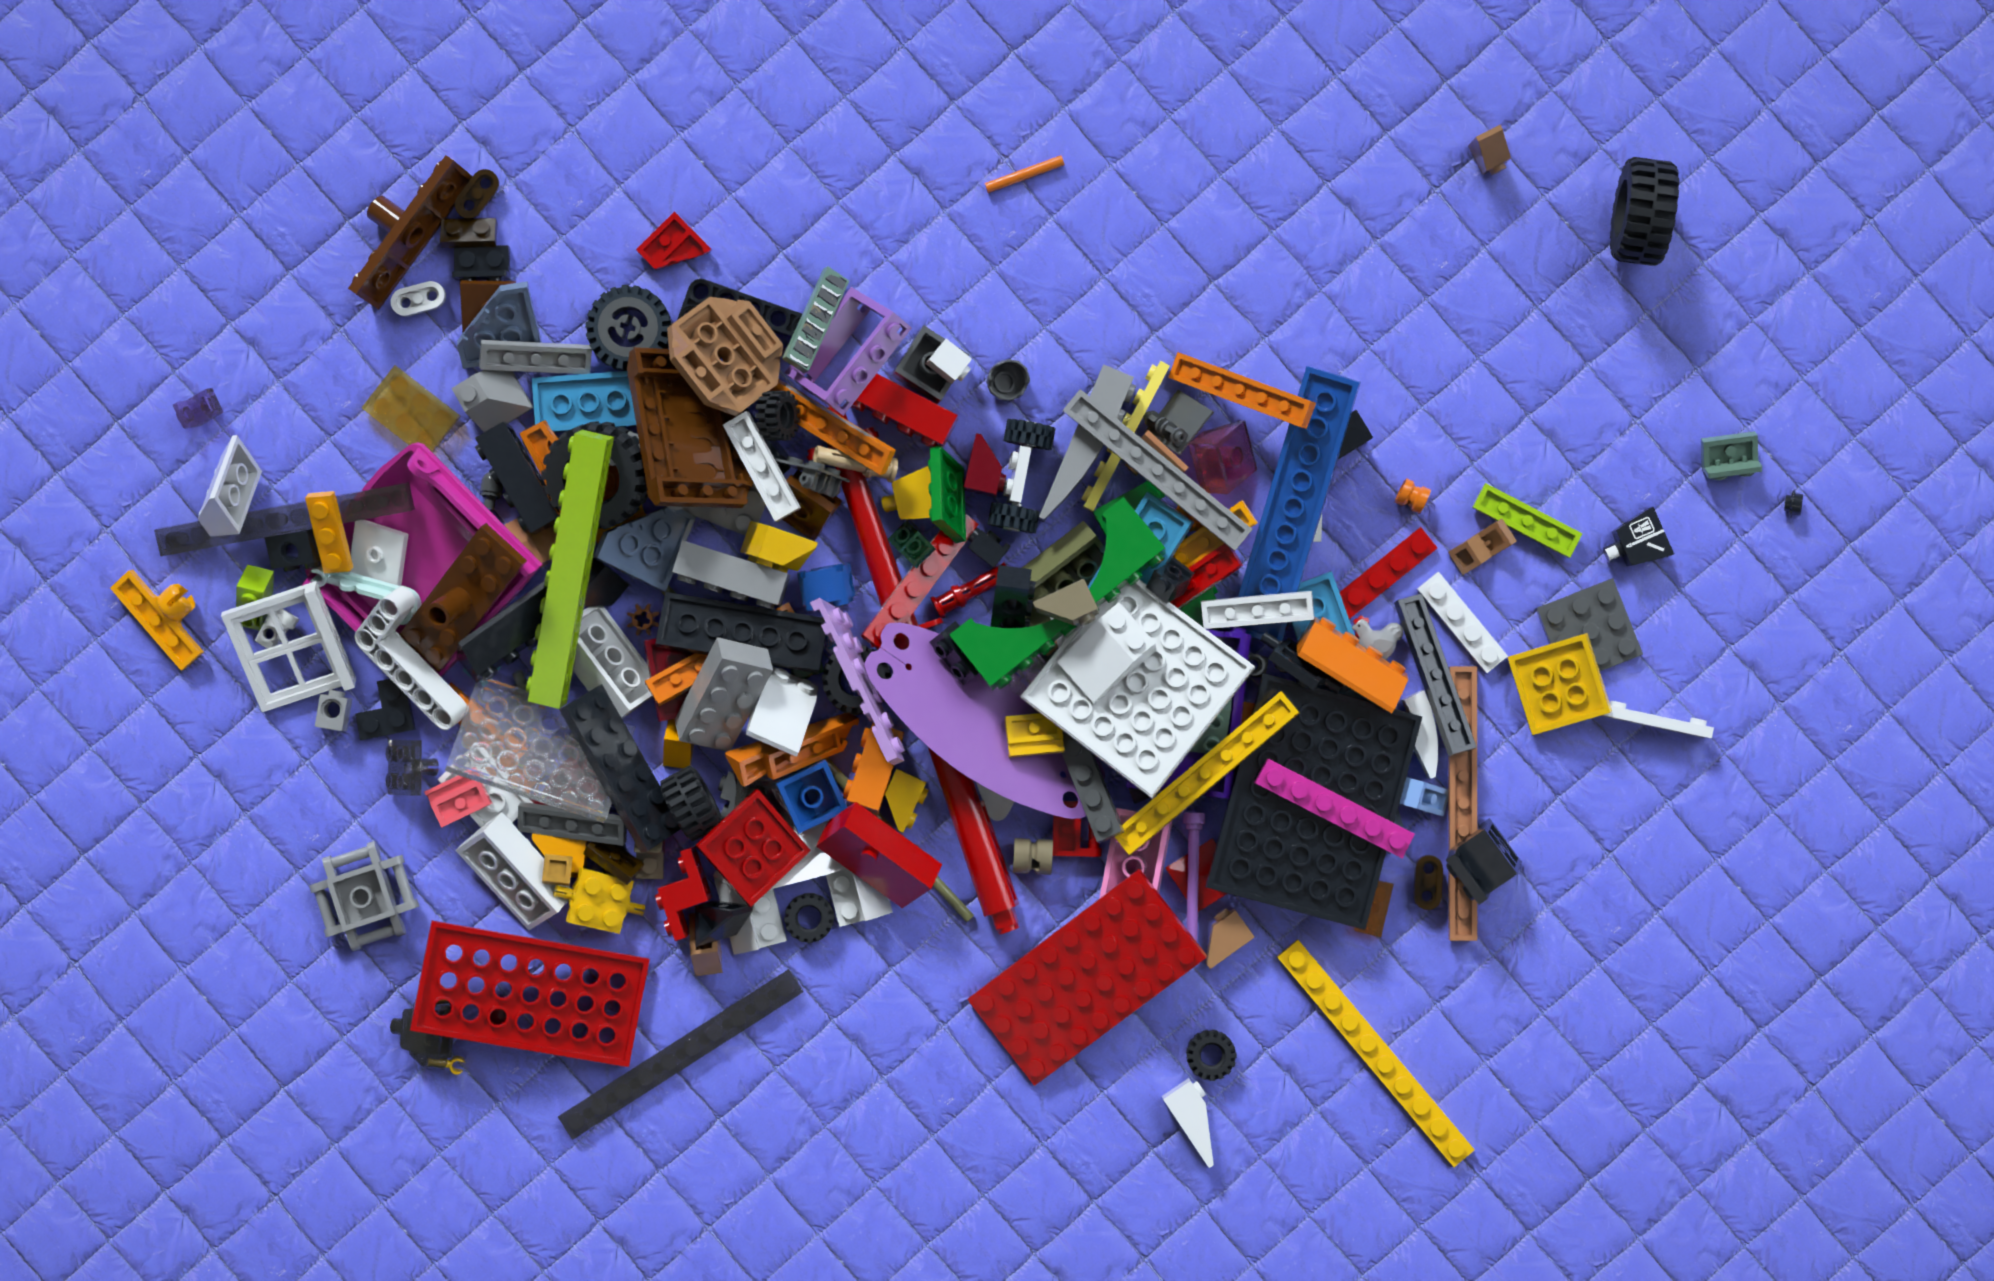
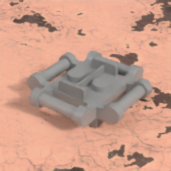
M376 841L367 843L366 847L336 857L330 855L322 858L328 879L309 885V888L316 897L326 928L323 930L325 937L345 932L349 945L354 952L362 949L363 945L393 935L399 937L406 934L405 926L399 913L420 906L418 900H414L403 866V863H405L403 854L382 861ZM370 857L371 865L337 875V867ZM386 868H393L404 901L403 904L396 905L394 892L385 871ZM326 888H329L340 922L339 925L335 923L324 890ZM390 917L392 925L359 936L356 933L355 928Z

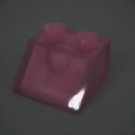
M1245 420L1203 431L1189 443L1190 454L1193 459L1199 486L1208 493L1229 494L1257 470Z

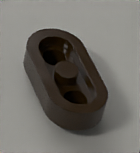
M488 169L477 171L457 196L455 209L461 217L465 219L478 217L497 193L500 183L493 171ZM484 179L491 181V185L487 189L481 187V181ZM467 201L474 202V208L470 211L464 208V204Z
M1423 855L1416 861L1414 867L1413 899L1418 907L1424 910H1432L1440 904L1442 899L1443 865L1437 857ZM1430 863L1433 866V870L1431 873L1426 874L1423 867L1425 864ZM1424 891L1431 892L1430 900L1424 901L1422 899Z

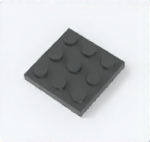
M1613 578L1535 608L1549 644L1588 633L1599 671L1643 655Z

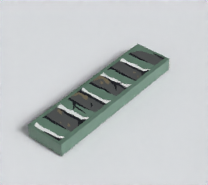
M828 266L823 268L782 357L783 360L803 373L809 371L849 283L848 279Z

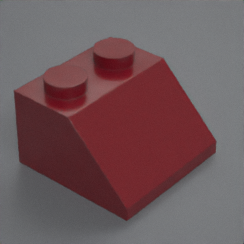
M976 433L964 490L996 498L997 492L1003 493L1006 475L1002 474V466L982 434Z

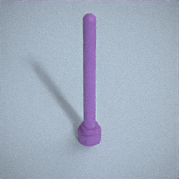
M1183 813V824H1186V829L1189 830L1186 929L1197 942L1199 831L1202 830V824H1205V813Z

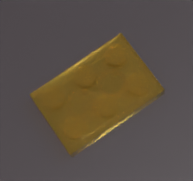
M394 365L362 406L364 411L408 445L419 442L424 444L432 453L461 417V415L396 365Z

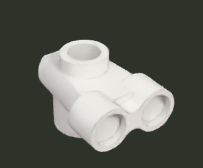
M284 609L276 611L285 634L289 629L293 630L300 620ZM269 613L255 639L257 643L265 648L281 643ZM268 629H272L274 632V636L271 639L266 637Z

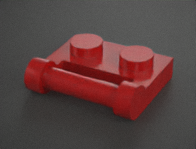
M1063 801V803L1068 808H1074L1077 806L1078 801ZM1053 815V856L1102 857V848H1099V843L1096 841L1090 823L1088 848H1080L1081 818L1069 819Z

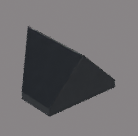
M593 558L584 607L613 605L630 584L608 565Z
M717 900L695 906L696 947L737 935L752 913V907L745 904Z

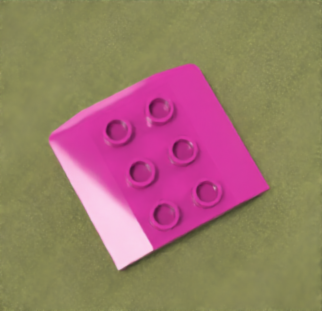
M419 442L410 444L384 464L340 514L350 555L355 521L360 518L409 534L401 585L415 590L420 596L421 603L429 596L478 529L487 523L520 553L527 562L474 631L503 611L543 565L424 444ZM313 568L306 569L307 578L302 585L311 583L310 581L317 575L311 572ZM328 583L319 587L325 603L355 632L380 601L376 598L358 594L356 591H343L339 586ZM407 624L399 625L395 631L400 634ZM457 653L453 656V658L450 660L447 666L440 672H438L430 663L428 664L441 677H443L445 673L458 661V659L456 658Z

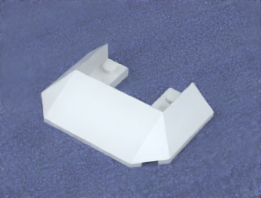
M829 820L798 834L795 826H790L811 851L752 906L753 911L738 934L729 937L733 953L735 955L755 951L787 941L774 888L826 875L839 927L893 913L890 900L816 847ZM716 870L713 877L719 900L747 905Z

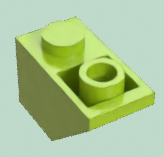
M247 564L236 586V607L272 596L274 571ZM267 614L241 622L243 627L260 631Z

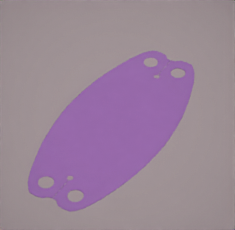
M889 623L884 627L880 636L882 641L881 648L869 654L864 663L865 670L881 697L922 742L956 770L1007 799L1063 818L1080 819L1086 816L1062 753L1009 758L1005 716L1039 713L1020 697L1030 684L1014 673L1010 676L1012 681L1002 689L997 687L992 691L978 673L963 685L960 680L953 676L949 666L935 653L933 646L930 644V641L939 633L905 623ZM898 633L905 634L909 639V647L905 650H900L894 645L893 639ZM882 662L889 664L893 669V675L889 679H883L877 673V666ZM910 664L912 669L907 670L905 665ZM1095 756L1103 779H1105V772L1103 770L1101 762L1099 761L1097 756ZM1061 771H1064L1066 773L1065 778H1062L1060 776ZM1070 791L1077 796L1078 804L1076 807L1068 808L1063 803L1065 792Z

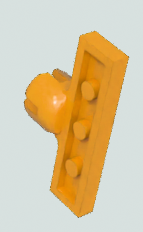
M133 569L127 571L110 587L113 593L181 671L189 667L204 653L181 624L182 619L195 608V600L192 595L187 599L183 597L188 592L186 588L179 584H172L157 596Z

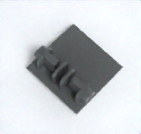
M1177 390L1159 414L1156 411H1147L1144 414L1143 419L1148 426L1145 433L1149 430L1166 447L1181 455L1214 412L1182 391Z
M790 456L787 457V461L775 459L776 462L802 471L799 478L802 487L831 498L840 493L842 481L850 482L849 479L840 476L841 471L825 467L824 464L809 461V463H806L804 460Z

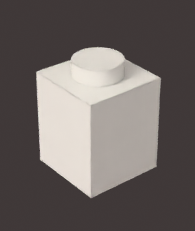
M945 339L925 364L952 384L956 379L962 381L971 370L967 365L972 359L948 339Z

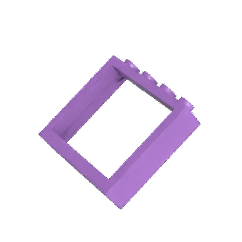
M851 287L841 299L809 371L803 373L790 365L785 374L803 389L844 416L912 327L893 311ZM860 304L863 305L860 310L857 309ZM870 310L883 317L879 325L827 391L814 383ZM902 328L903 330L898 334L897 331ZM845 399L847 402L843 405V407H840L839 405H841V403Z

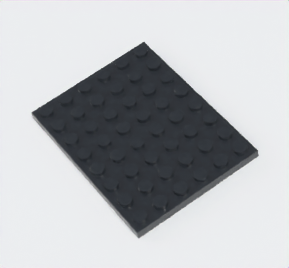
M1262 673L1251 716L1280 691L1286 695L1300 713L1237 766L1205 887L1365 930L1386 850L1254 782L1266 758L1394 823L1423 716L1397 709L1390 713L1375 703L1336 694L1335 692L1320 688L1315 690L1307 689L1297 682Z

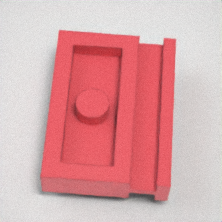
M472 768L424 791L441 828L493 804L482 780L478 776L476 768Z

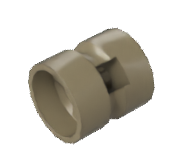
M1014 838L1013 873L1028 874L1030 870H1034L1036 874L1051 875L1053 840L1037 839L1035 843H1032L1029 838Z

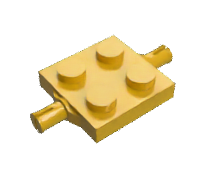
M579 868L577 879L571 888L556 885L554 889L557 891H553L554 897L568 899L569 909L565 921L620 934L623 920L627 913L643 916L644 912L642 910H645L644 904L630 902L633 880L626 885L614 875L585 868Z

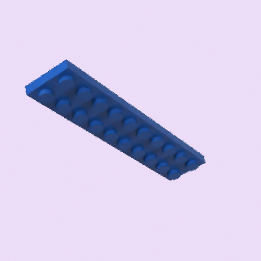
M1306 366L1298 396L1315 402L1316 405L1307 429L1289 423L1238 597L1298 592L1361 381ZM1289 622L1235 627L1246 628V634H1251V637L1261 639L1267 631L1279 641H1283Z

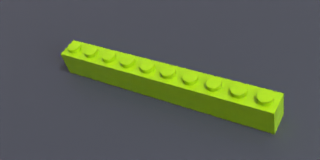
M580 430L574 433V436H571L569 440L568 452L571 453L570 462L565 465L563 479L566 480L565 490L561 491L558 505L562 508L560 517L556 518L554 524V533L557 534L556 542L552 544L549 552V560H552L551 571L548 570L545 576L544 586L548 588L546 597H543L540 604V613L543 614L542 622L538 624L535 639L538 640L537 650H534L530 662L531 666H534L533 674L528 678L526 692L529 693L528 702L560 709L568 700L614 441L612 436Z

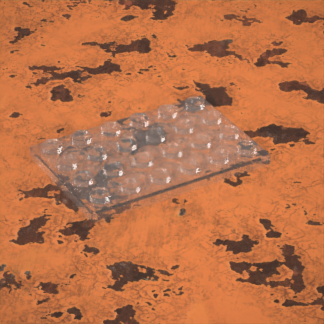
M482 679L475 683L445 771L605 823L612 801L560 710L528 702L529 693L526 690L494 679L487 681ZM625 723L633 737L636 727Z

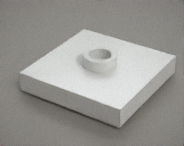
M361 518L356 520L351 548L353 568L350 572L400 586L402 584L409 534Z

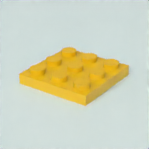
M1588 633L1507 657L1532 735L1612 712Z

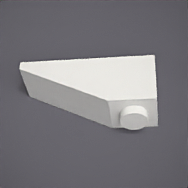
M1188 1078L1164 1094L1162 1098L1210 1168L1214 1164L1206 1103L1202 1098L1206 1093L1198 1081L1192 1083Z

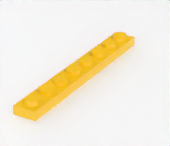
M1280 691L1122 825L1125 832L1115 836L1116 840L1129 855H1132L1300 712L1286 695Z

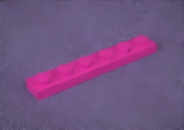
M1266 758L1254 782L1402 859L1415 835L1403 827Z

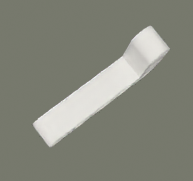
M398 587L378 602L355 633L356 644L436 726L443 730H449L467 716L468 706L442 677L395 631L415 605L413 593L406 587Z

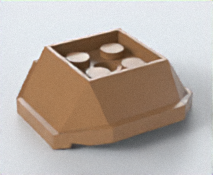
M708 297L667 328L670 361L704 405L737 416L757 401L759 397H762V393L770 391L778 384L783 344L750 301H733L725 298Z

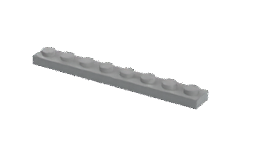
M1081 389L1063 409L1066 415L1233 551L1240 546L1253 530Z

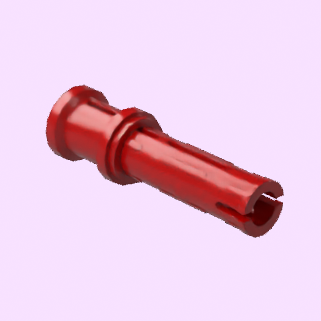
M998 566L959 587L958 585L951 586V590L938 597H930L940 618H945V614L958 607H966V601L996 586ZM993 576L995 577L994 579L988 581L987 583H985V584H983V585H981V586H979V587H977V588H974V587L977 586L978 584H980V583H982V582H984V581L990 579L991 577H993ZM970 590V592L964 595L962 594L963 592ZM950 599H954L953 601H951V602H949V603H947V604H945V605H942L943 603L949 601Z

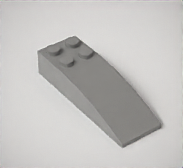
M1103 364L1090 397L1121 422L1125 414V410L1121 409L1123 402H1130L1136 385L1131 384L1134 377ZM1079 424L1042 508L1039 521L1044 522L1065 501L1083 479L1104 446Z

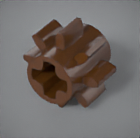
M649 603L645 609H642L639 604H635L637 611L635 613L627 612V615L632 617V622L627 627L635 626L637 628V636H640L642 630H646V633L651 636V628L653 626L659 627V623L655 622V617L659 616L660 612L652 613L650 611L651 604ZM647 612V618L650 619V623L640 627L641 622L637 620L638 615L643 616Z

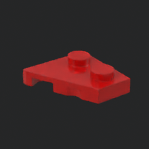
M674 211L636 251L655 270H659L708 254L712 249Z

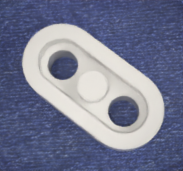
M434 281L401 288L393 293L391 307L397 314L404 317L440 308L445 303L446 292L440 284ZM432 291L437 293V298L434 301L428 299V295ZM406 298L410 299V306L403 308L402 301Z

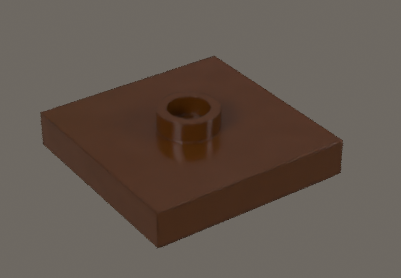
M461 280L462 332L466 330L500 285L513 284L516 281Z

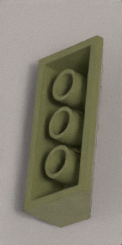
M1084 521L1022 567L1032 569L1030 581H1036L1034 598L1028 597V600H1033L1034 602L1082 579L1085 580L1087 586L1089 585L1102 564L1105 547ZM1032 605L1031 617L1025 616V618L1030 619L1029 627L1051 620L1050 617L1037 613L1034 605Z

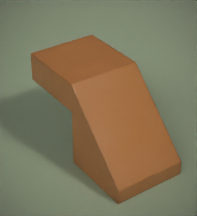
M1501 518L1448 553L1462 575H1464L1495 554L1514 544L1516 539Z

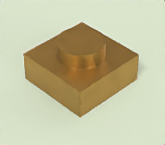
M545 854L542 883L570 886L573 857Z

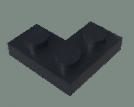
M391 679L377 681L382 708L355 714L360 740L416 730L410 698Z

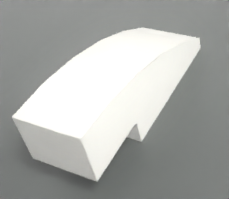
M1421 690L1401 701L1408 713L1423 716L1414 752L1426 777L1432 779L1436 777L1438 739L1430 703L1425 691Z

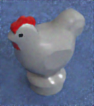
M1360 615L1357 619L1353 620L1354 625L1352 629L1355 631V636L1360 640L1358 643L1365 648L1369 646L1374 647L1383 654L1381 658L1387 661L1394 652L1397 641L1401 640L1403 636V627L1398 623H1389L1381 630H1372L1368 624V618Z

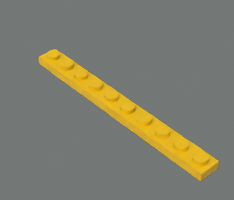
M1298 939L1276 956L1453 1167L1475 1150Z

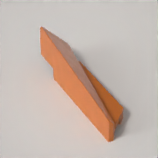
M843 713L809 724L797 756L762 741L727 751L725 756L740 784L744 787L765 774L770 779L775 780L844 751L848 743L846 737L852 726L858 725L859 718L849 713Z

